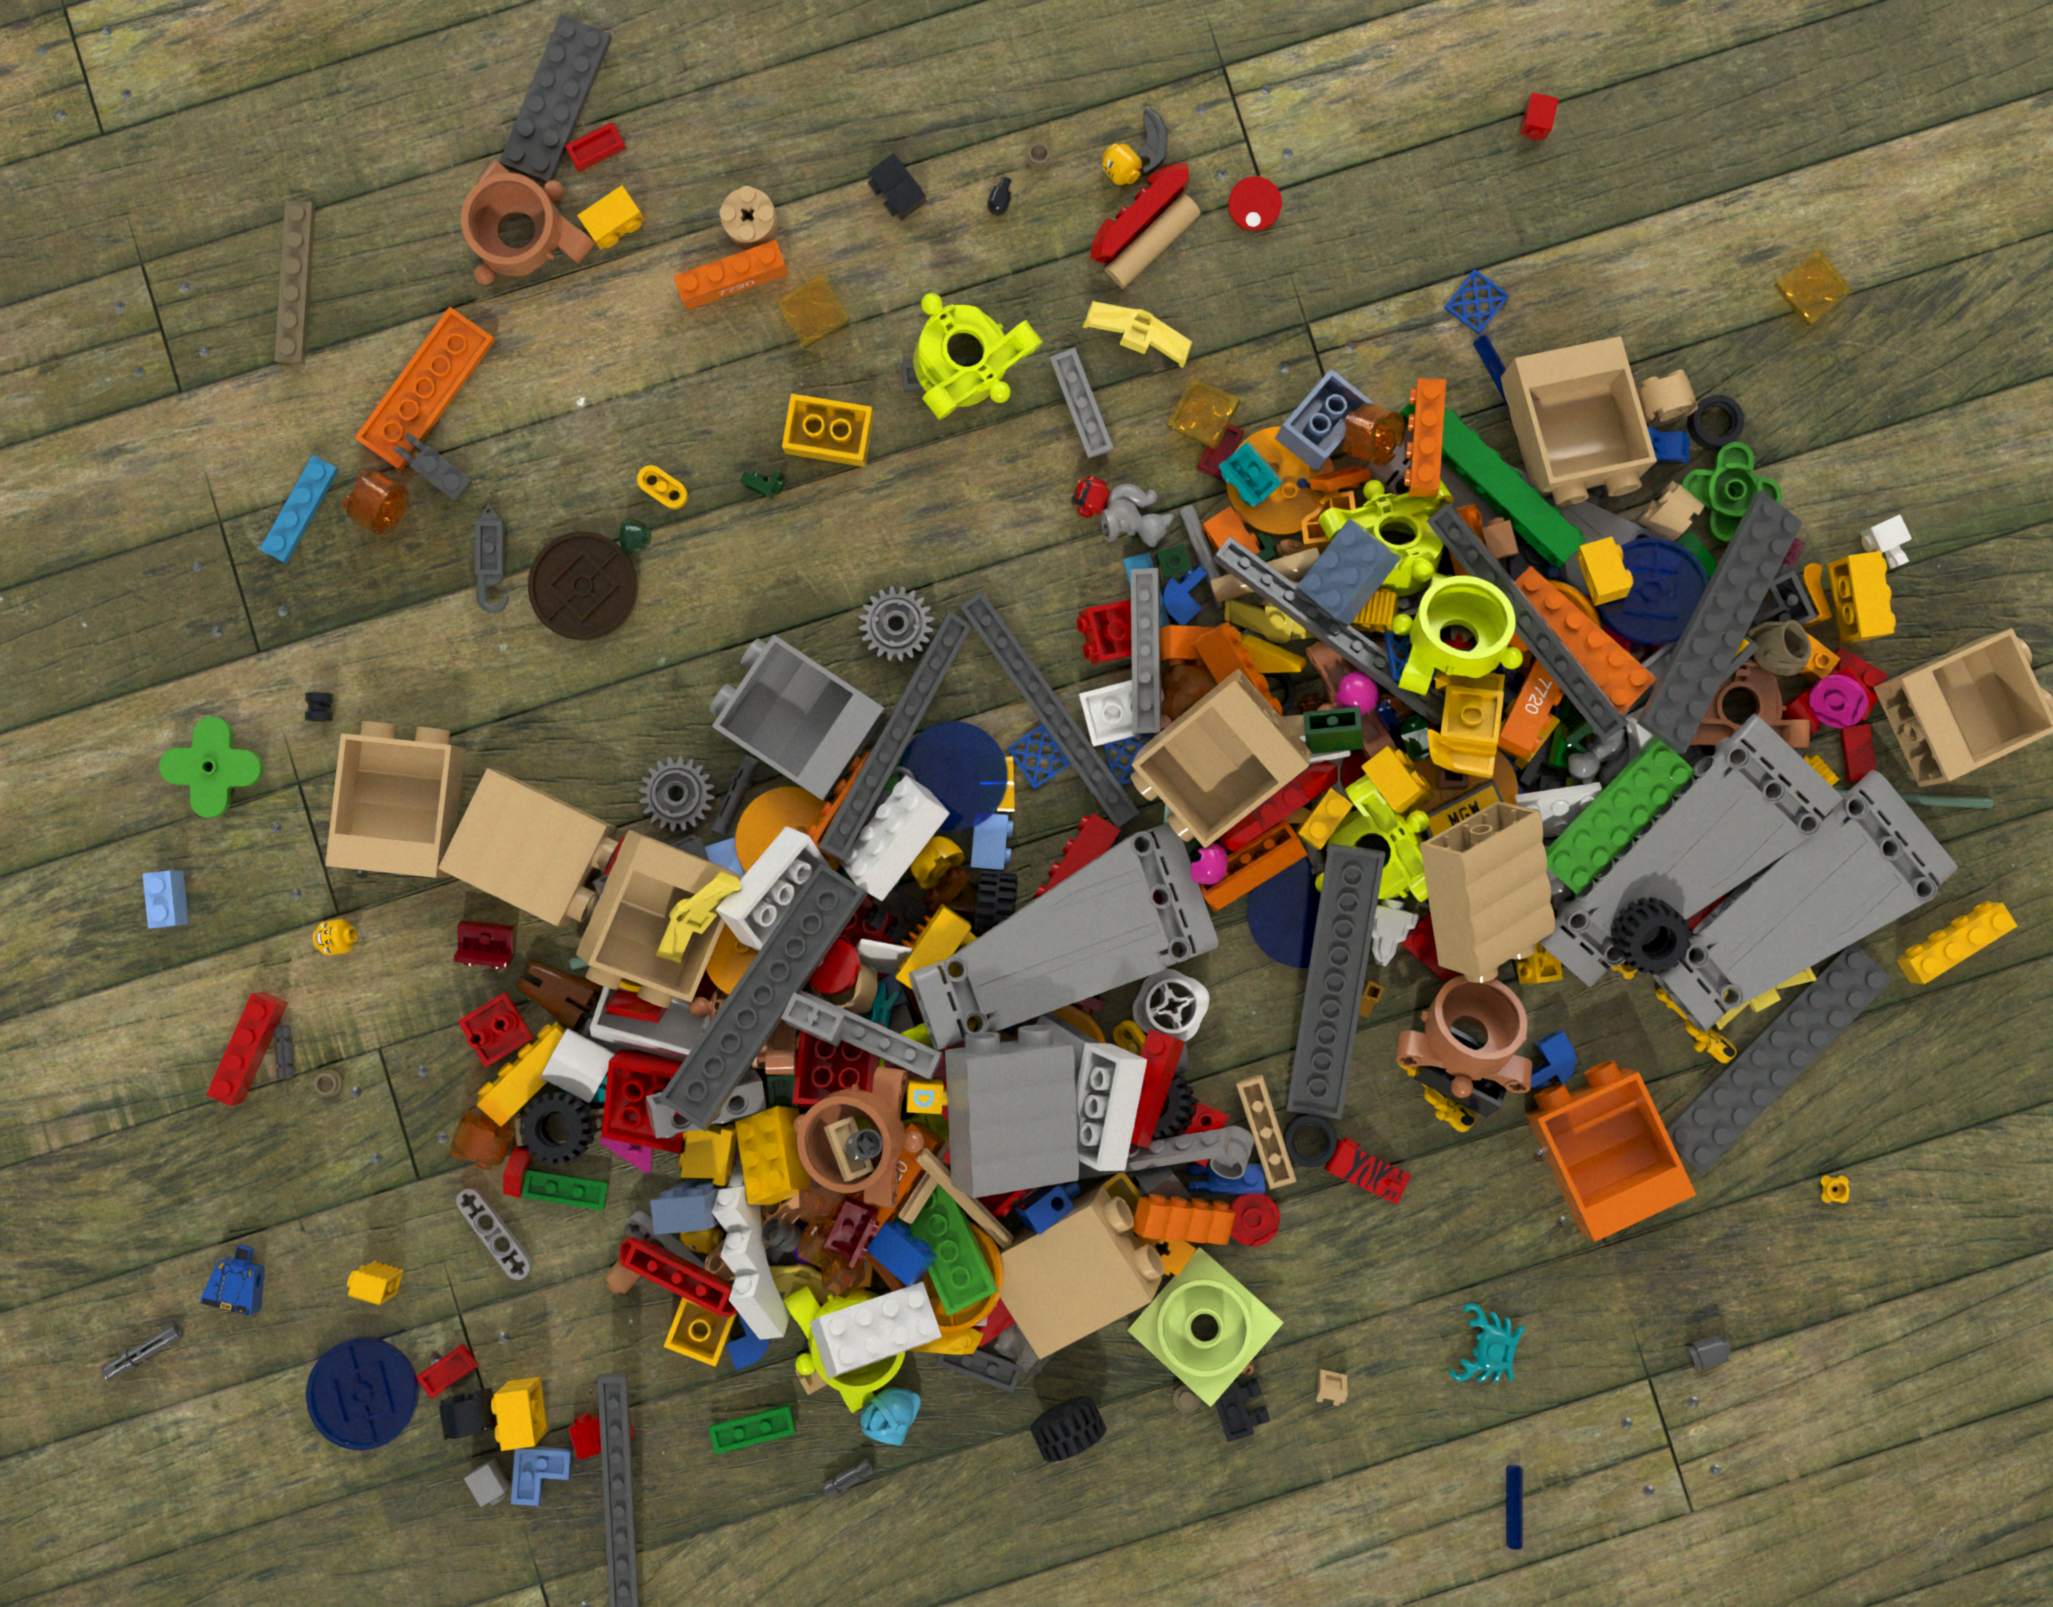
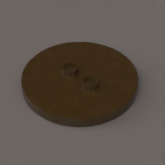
M572 532L549 542L539 552L530 569L528 594L535 614L550 630L568 639L580 641L595 640L611 634L628 619L637 600L638 578L632 560L616 542L598 533Z

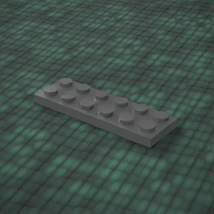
M560 14L499 161L501 165L544 183L554 180L566 151L565 145L570 142L611 43L612 37L609 33Z

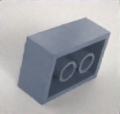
M1330 369L1284 422L1274 439L1314 471L1318 472L1363 419L1374 402Z
M1348 519L1297 587L1335 619L1350 625L1402 557L1362 525Z
M714 1179L707 1180V1183L697 1184V1180L681 1182V1185L670 1187V1190L661 1191L659 1197L650 1200L654 1235L702 1231L720 1224L713 1215L712 1210L718 1191L727 1189L729 1182L721 1186L713 1184Z

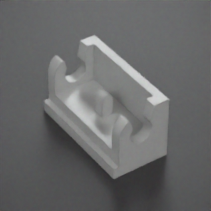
M793 993L781 1017L788 1025L836 1047L841 1042L840 1031L842 1028H847V1021L844 1019L845 1015L797 993Z

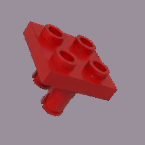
M508 992L502 993L458 1020L459 1025L467 1036L468 1045L474 1048L485 1068L535 1039Z

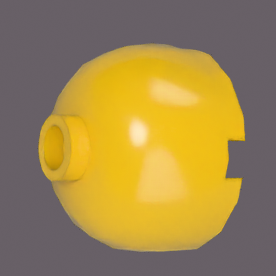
M944 836L931 837L911 863L910 870L923 889H929L937 885L940 881L939 878L943 876L947 869L961 866L965 856L951 839Z

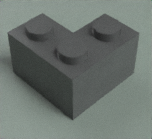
M1787 563L1780 566L1768 589L1772 599L1760 605L1752 625L1755 627L1764 622H1786L1789 620H1795L1800 625H1803L1817 618L1795 570Z
M1169 1165L1126 1172L1133 1183L1136 1180L1140 1183L1137 1190L1142 1197H1149V1194H1157L1166 1199H1170L1171 1196H1178L1187 1201H1192V1195Z

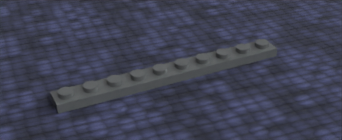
M1451 502L1447 503L1426 522L1467 573L1472 577L1480 578L1493 584L1505 594L1515 613L1514 631L1600 738L1606 741L1625 727L1628 721Z
M1229 536L1212 560L1435 726L1442 722L1445 695L1429 685L1426 696L1399 688L1400 680H1392L1387 652L1352 626L1335 619L1294 583ZM1395 661L1397 669L1400 665ZM1404 668L1400 670L1399 674L1402 675Z
M980 591L959 606L1115 827L1119 828L1139 814L1138 809L984 593Z
M952 612L946 613L818 845L819 849L840 861L845 859L972 627L971 624Z
M604 1373L598 1375L597 1382L610 1607H640L627 1373Z

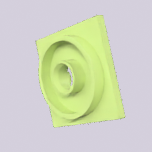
M1199 1247L1190 1257L1178 1277L1175 1275L1127 1331L1211 1407L1284 1322L1205 1250ZM1209 1314L1216 1319L1219 1330L1215 1338L1209 1341H1201L1193 1335L1191 1323L1197 1315Z

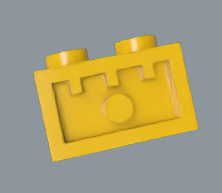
M1539 942L1535 943L1536 951L1533 955L1516 959L1520 984L1543 983L1563 979L1561 962Z

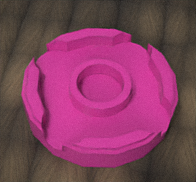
M1835 674L1828 675L1815 684L1810 692L1809 704L1816 712L1814 715L1824 724L1835 728H1846L1858 723L1867 711L1868 698L1865 690L1857 681L1849 676Z

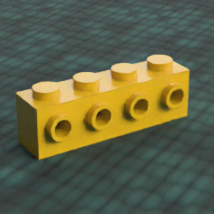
M1985 901L1977 905L1974 911L1968 915H1963L1953 920L1949 927L1929 935L1928 940L1908 948L1905 954L1897 958L1896 961L1910 983L1926 984L2016 928L2017 924L2003 903Z
M558 1020L552 1026L547 1024L537 1034L539 1039L533 1045L527 1043L517 1054L519 1058L513 1064L510 1062L505 1064L497 1074L499 1077L493 1083L488 1081L478 1091L477 1106L500 1127L548 1082L541 1078V1075L567 1030Z

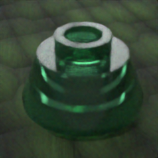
M627 517L621 522L620 545L625 553L633 554L644 550L646 544L650 545L651 529L646 528L644 522L631 517Z

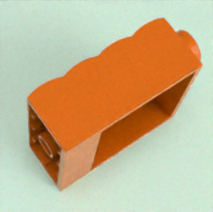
M1615 1060L1597 1064L1586 1070L1584 1075L1588 1084L1570 1093L1564 1083L1541 1090L1534 1095L1538 1107L1525 1113L1581 1234L1594 1242L1696 1195L1640 1073L1625 1067L1619 1069Z

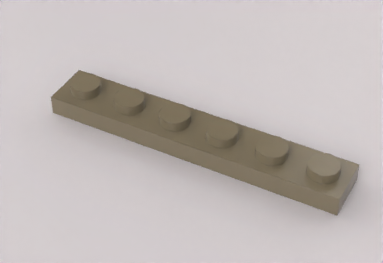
M285 201L274 361L281 364L305 365L316 205L312 202Z

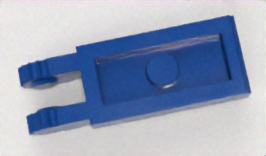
M1210 1164L1206 1167L1203 1165L1187 1167V1175L1208 1176L1209 1183H1188L1187 1190L1189 1192H1209V1194L1265 1193L1262 1164H1247L1244 1175L1238 1179H1227L1219 1176L1212 1170Z

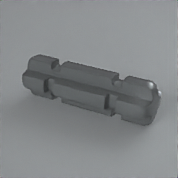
M288 1025L274 1028V1038H277V1042H275L276 1064H279V1068H276L277 1078L281 1080L294 1077V1067H291V1063H293L292 1041H289L291 1027Z
M866 1458L859 1462L857 1467L854 1465L837 1475L835 1480L832 1478L825 1482L823 1490L827 1497L832 1498L839 1493V1490L844 1491L861 1481L863 1476L866 1478L873 1474L875 1469L872 1462Z

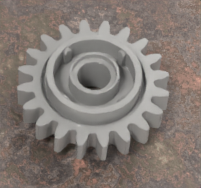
M890 586L889 595H886L880 589V599L870 596L873 606L863 605L868 615H859L860 620L866 622L865 625L859 627V630L868 632V634L863 636L862 640L863 642L872 641L868 647L870 651L879 648L877 652L878 658L888 653L887 658L889 662L893 660L894 655H897L900 662H903L904 654L907 653L911 659H914V649L921 653L923 652L920 645L921 642L930 644V640L925 634L934 633L932 628L927 627V624L934 622V618L925 616L931 611L930 606L921 608L925 599L921 597L915 601L916 591L914 590L906 596V590L903 586L899 594H896L893 586ZM894 618L904 620V626L899 631H893L889 628L890 621Z
M679 756L676 764L672 757H668L667 766L663 762L657 761L659 770L649 768L648 771L652 777L642 778L648 784V787L639 789L640 792L647 794L645 798L639 800L640 803L649 804L643 811L644 814L654 813L650 820L652 823L661 819L660 828L665 829L670 823V829L676 832L679 824L683 831H687L688 822L692 826L698 827L696 818L699 817L706 820L707 817L703 811L713 810V807L707 804L708 800L716 799L715 796L708 794L710 790L716 788L715 785L706 783L712 777L711 774L702 776L701 773L705 767L700 765L694 769L695 760L690 759L685 765V759L682 756ZM680 786L684 791V796L680 801L675 802L672 799L671 793L675 787Z

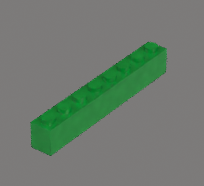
M1409 403L1402 409L1397 418L1407 429L1409 414L1414 415L1415 404ZM1444 406L1441 461L1500 517H1504V521L1510 520L1517 533L1558 570L1579 549V546L1586 542L1582 531L1577 526L1570 525L1563 518L1562 512L1557 507L1550 506L1543 499L1541 492L1537 488L1530 487L1522 479V475L1518 470L1509 467L1502 461V456L1499 452L1486 446L1482 442L1481 436L1475 430H1469L1462 423L1461 417L1456 412L1449 411Z

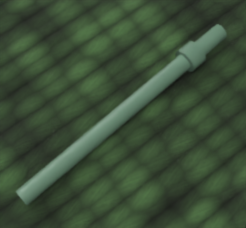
M1849 790L1836 791L1841 795L1846 794ZM1898 793L1906 804L1989 809L1993 807V799L1987 797Z

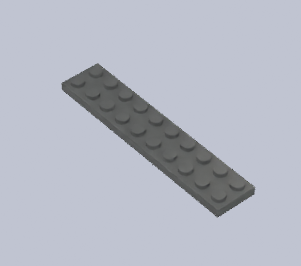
M1763 490L1754 494L1636 722L1678 754L1686 753L1803 523Z
M1333 843L1328 844L1286 1111L1340 1120L1342 1118L1385 851Z
M820 863L658 1099L706 1132L781 1022V1017L793 993H801L868 893L823 863Z
M1855 942L1840 950L1815 975L1816 980L1808 982L1665 1127L1676 1152L1697 1173L1702 1174L1893 980Z

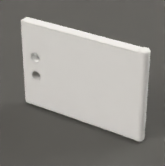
M861 939L855 947L860 955V962L867 964L877 974L881 972L892 975L909 954L912 953V948Z

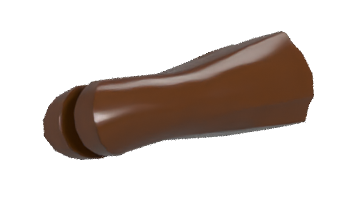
M530 960L525 970L536 978L543 981L542 985L521 976L516 986L551 1013L565 1027L577 1032L585 1022L600 995L602 985L564 972L545 963Z

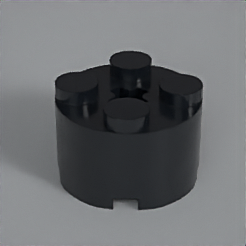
M492 1388L475 1391L468 1394V1398H465L463 1393L440 1400L439 1412L444 1440L480 1434L484 1431L483 1429L490 1428V1431L495 1429L498 1423L497 1415L493 1414L491 1408V1401L495 1394L492 1393Z

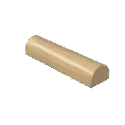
M1181 194L1104 268V271L1124 289L1200 216L1201 212L1196 203L1186 194Z
M1315 547L1266 563L1291 581L1304 577L1321 554L1318 548ZM1232 574L1224 575L1211 581L1218 603L1255 592Z
M1263 1075L1249 1077L1237 1082L1239 1095L1270 1190L1297 1182Z

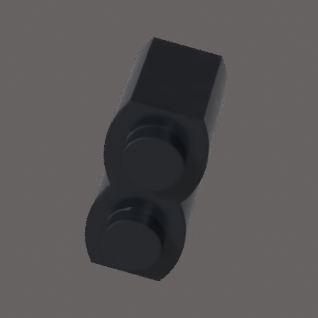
M894 153L868 171L870 181L867 183L876 196L879 194L883 196L886 200L883 205L892 217L897 215L902 221L927 202L926 195Z

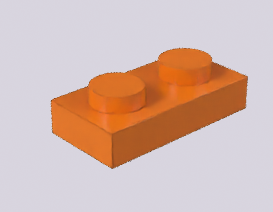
M1351 466L1310 478L1311 489L1322 491L1323 495H1332L1339 493L1340 488L1351 489L1360 487L1361 482L1371 480L1370 469Z

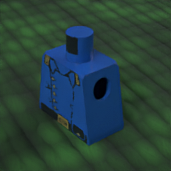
M1075 1181L1066 1182L1061 1186L1059 1184L1043 1186L1014 1205L1013 1208L1027 1230L1040 1235L1074 1209L1070 1199L1078 1195L1081 1190Z
M238 1245L234 1258L226 1257L219 1260L199 1303L248 1316L260 1311L265 1268L263 1265L251 1262L254 1248Z

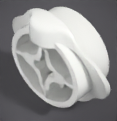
M1165 969L1149 975L1144 980L1141 990L1133 1003L1132 1019L1146 1033H1148L1149 1029L1185 1042L1192 1038L1199 1029L1200 1023L1208 1010L1209 993L1197 980L1189 978L1176 970ZM1167 983L1180 986L1188 996L1176 997L1172 990H1169ZM1159 987L1161 991L1159 992L1160 1002L1157 1006L1150 1009L1151 997ZM1168 1000L1170 1002L1182 1001V1003L1177 1004L1176 1007L1172 1008V1011H1159V1009H1162L1169 1004ZM1191 1003L1190 1015L1186 1022L1181 1025V1010ZM1161 1014L1165 1015L1169 1023H1172L1174 1029H1166L1160 1026L1153 1017Z

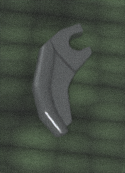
M1151 107L1147 108L1144 112L1143 121L1147 138L1137 153L1141 160L1145 159L1149 162L1148 166L1142 168L1144 176L1155 171L1167 156L1168 132L1162 117Z

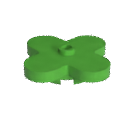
M1731 442L1717 451L1714 458L1713 471L1697 469L1685 475L1680 482V485L1704 504L1703 509L1708 510V532L1714 540L1721 543H1730L1756 492L1763 490L1779 504H1781L1783 497L1781 487L1775 480L1756 476L1753 472V452L1747 445L1741 442Z
M218 717L201 719L193 730L192 747L170 749L163 754L159 763L160 773L167 782L175 785L190 786L191 807L196 814L206 818L222 816L230 807L231 790L235 787L253 786L261 780L264 774V763L261 757L253 751L235 749L233 747L234 733L231 725L226 720Z

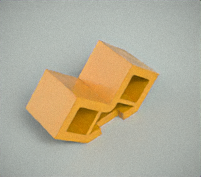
M1354 491L1325 495L1311 515H1306L1301 521L1304 550L1316 547L1320 554L1324 552L1330 541L1318 522L1319 516L1324 511L1334 507L1345 510L1356 509Z

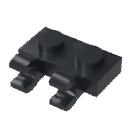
M895 884L883 901L871 895L869 900L874 905L866 913L864 920L878 930L884 923L885 915L888 912L895 918L887 926L884 933L899 943L905 935L906 927L909 926L914 930L929 907Z
M1236 1378L1215 1402L1227 1442L1254 1435L1252 1426L1270 1421L1266 1406H1261L1251 1412H1247L1244 1399L1262 1394L1258 1379L1248 1381L1239 1386Z

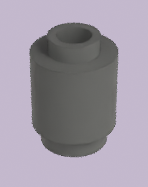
M1718 1335L1693 1342L1690 1347L1686 1348L1687 1356L1694 1369L1701 1368L1704 1370L1729 1361L1728 1356L1731 1355V1349L1725 1338L1721 1339Z

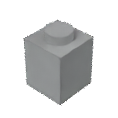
M496 1457L471 1470L464 1478L480 1507L489 1502L493 1506L506 1497L505 1492L511 1486Z

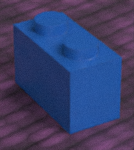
M896 1220L886 1222L869 1244L867 1252L905 1285L910 1286L919 1283L937 1255L931 1251L932 1247L926 1241L914 1237L910 1233V1228L905 1223Z

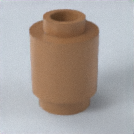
M618 1260L605 1275L607 1280L605 1285L615 1294H619V1292L626 1294L641 1275L623 1267Z

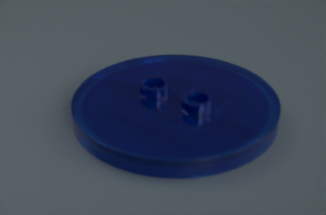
M1642 538L1621 545L1620 547L1623 552L1622 563L1625 570L1629 569L1631 572L1633 585L1627 597L1596 606L1601 618L1613 632L1633 643L1659 646L1678 641L1709 583L1708 575L1703 565L1688 549L1666 539Z
M948 721L926 728L910 742L900 762V766L910 769L916 778V782L929 789L950 812L938 828L939 830L964 831L981 825L997 811L1007 791L1009 774L1007 761L1002 749L987 732L969 723ZM899 773L900 782L904 778V775Z
M1300 859L1252 889L1247 905L1248 926L1258 947L1271 959L1295 968H1309L1321 894L1316 889L1315 881L1317 877L1312 875L1311 869L1313 868L1309 859Z
M372 1337L348 1339L329 1349L314 1365L306 1387L307 1409L317 1430L333 1444L342 1448L359 1451L375 1449L395 1439L412 1420L419 1399L418 1380L408 1358L394 1345Z

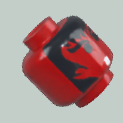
M1087 476L1086 479L1078 481L1071 499L1072 505L1077 508L1076 513L1089 519L1092 518V515H1101V510L1105 509L1111 493L1106 487L1107 483L1093 476Z

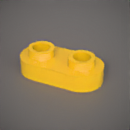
M649 465L639 471L637 476L639 487L667 508L676 510L682 508L687 503V489L660 468ZM651 477H657V482L654 485H649L648 480ZM678 492L679 498L675 501L671 500V494Z
M1124 1020L1113 1031V1038L1120 1048L1140 1056L1146 1035L1138 1024L1131 1020Z

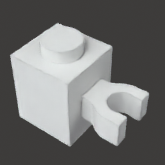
M1897 515L1860 532L1863 548L1867 552H1885L1890 569L1909 562L1906 554L1900 548V544L1912 538L1901 515Z

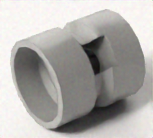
M1227 1126L1224 1127L1227 1128L1230 1135L1227 1156L1211 1158L1210 1166L1221 1177L1238 1179L1245 1173L1254 1139L1247 1130L1241 1127Z

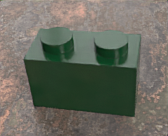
M1360 706L1303 712L1306 745L1312 752L1311 754L1364 749Z

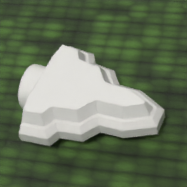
M1382 899L1381 905H1377L1371 948L1375 964L1386 966L1395 955L1397 944L1406 940L1409 930L1416 926L1419 914L1403 910L1404 902Z

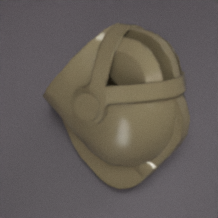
M1795 620L1764 622L1753 627L1746 634L1747 637L1760 647L1753 654L1755 662L1761 668L1779 676L1796 675L1803 670L1811 657L1812 648L1807 633Z

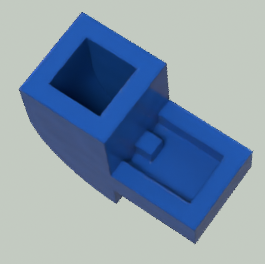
M1647 427L1657 460L1655 464H1689V435L1683 431L1659 432L1653 427Z
M1200 566L1195 571L1191 568L1189 572H1185L1179 578L1182 582L1181 584L1172 577L1164 589L1162 595L1163 605L1168 618L1175 625L1186 626L1202 610L1200 605L1188 594L1207 575Z
M1555 1030L1533 1043L1544 1063L1532 1069L1531 1088L1536 1087L1540 1089L1552 1082L1550 1079L1552 1077L1556 1082L1563 1084L1574 1072L1576 1065L1574 1049L1565 1033Z
M739 1313L738 1315L745 1332L731 1337L726 1343L735 1370L758 1361L764 1355L772 1338L759 1340Z

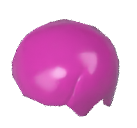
M1354 671L1339 682V690L1335 695V701L1339 708L1360 706L1362 716L1376 706L1379 699L1377 683L1364 672Z
M1211 843L1208 847L1198 850L1202 858L1200 861L1191 864V878L1195 883L1216 884L1226 874L1228 867L1227 853L1220 844Z

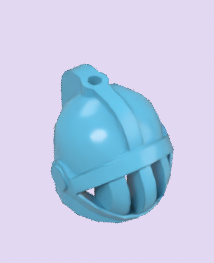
M893 1387L879 1392L867 1402L862 1411V1432L880 1442L903 1445L908 1429L917 1415L920 1397L914 1391L906 1388Z

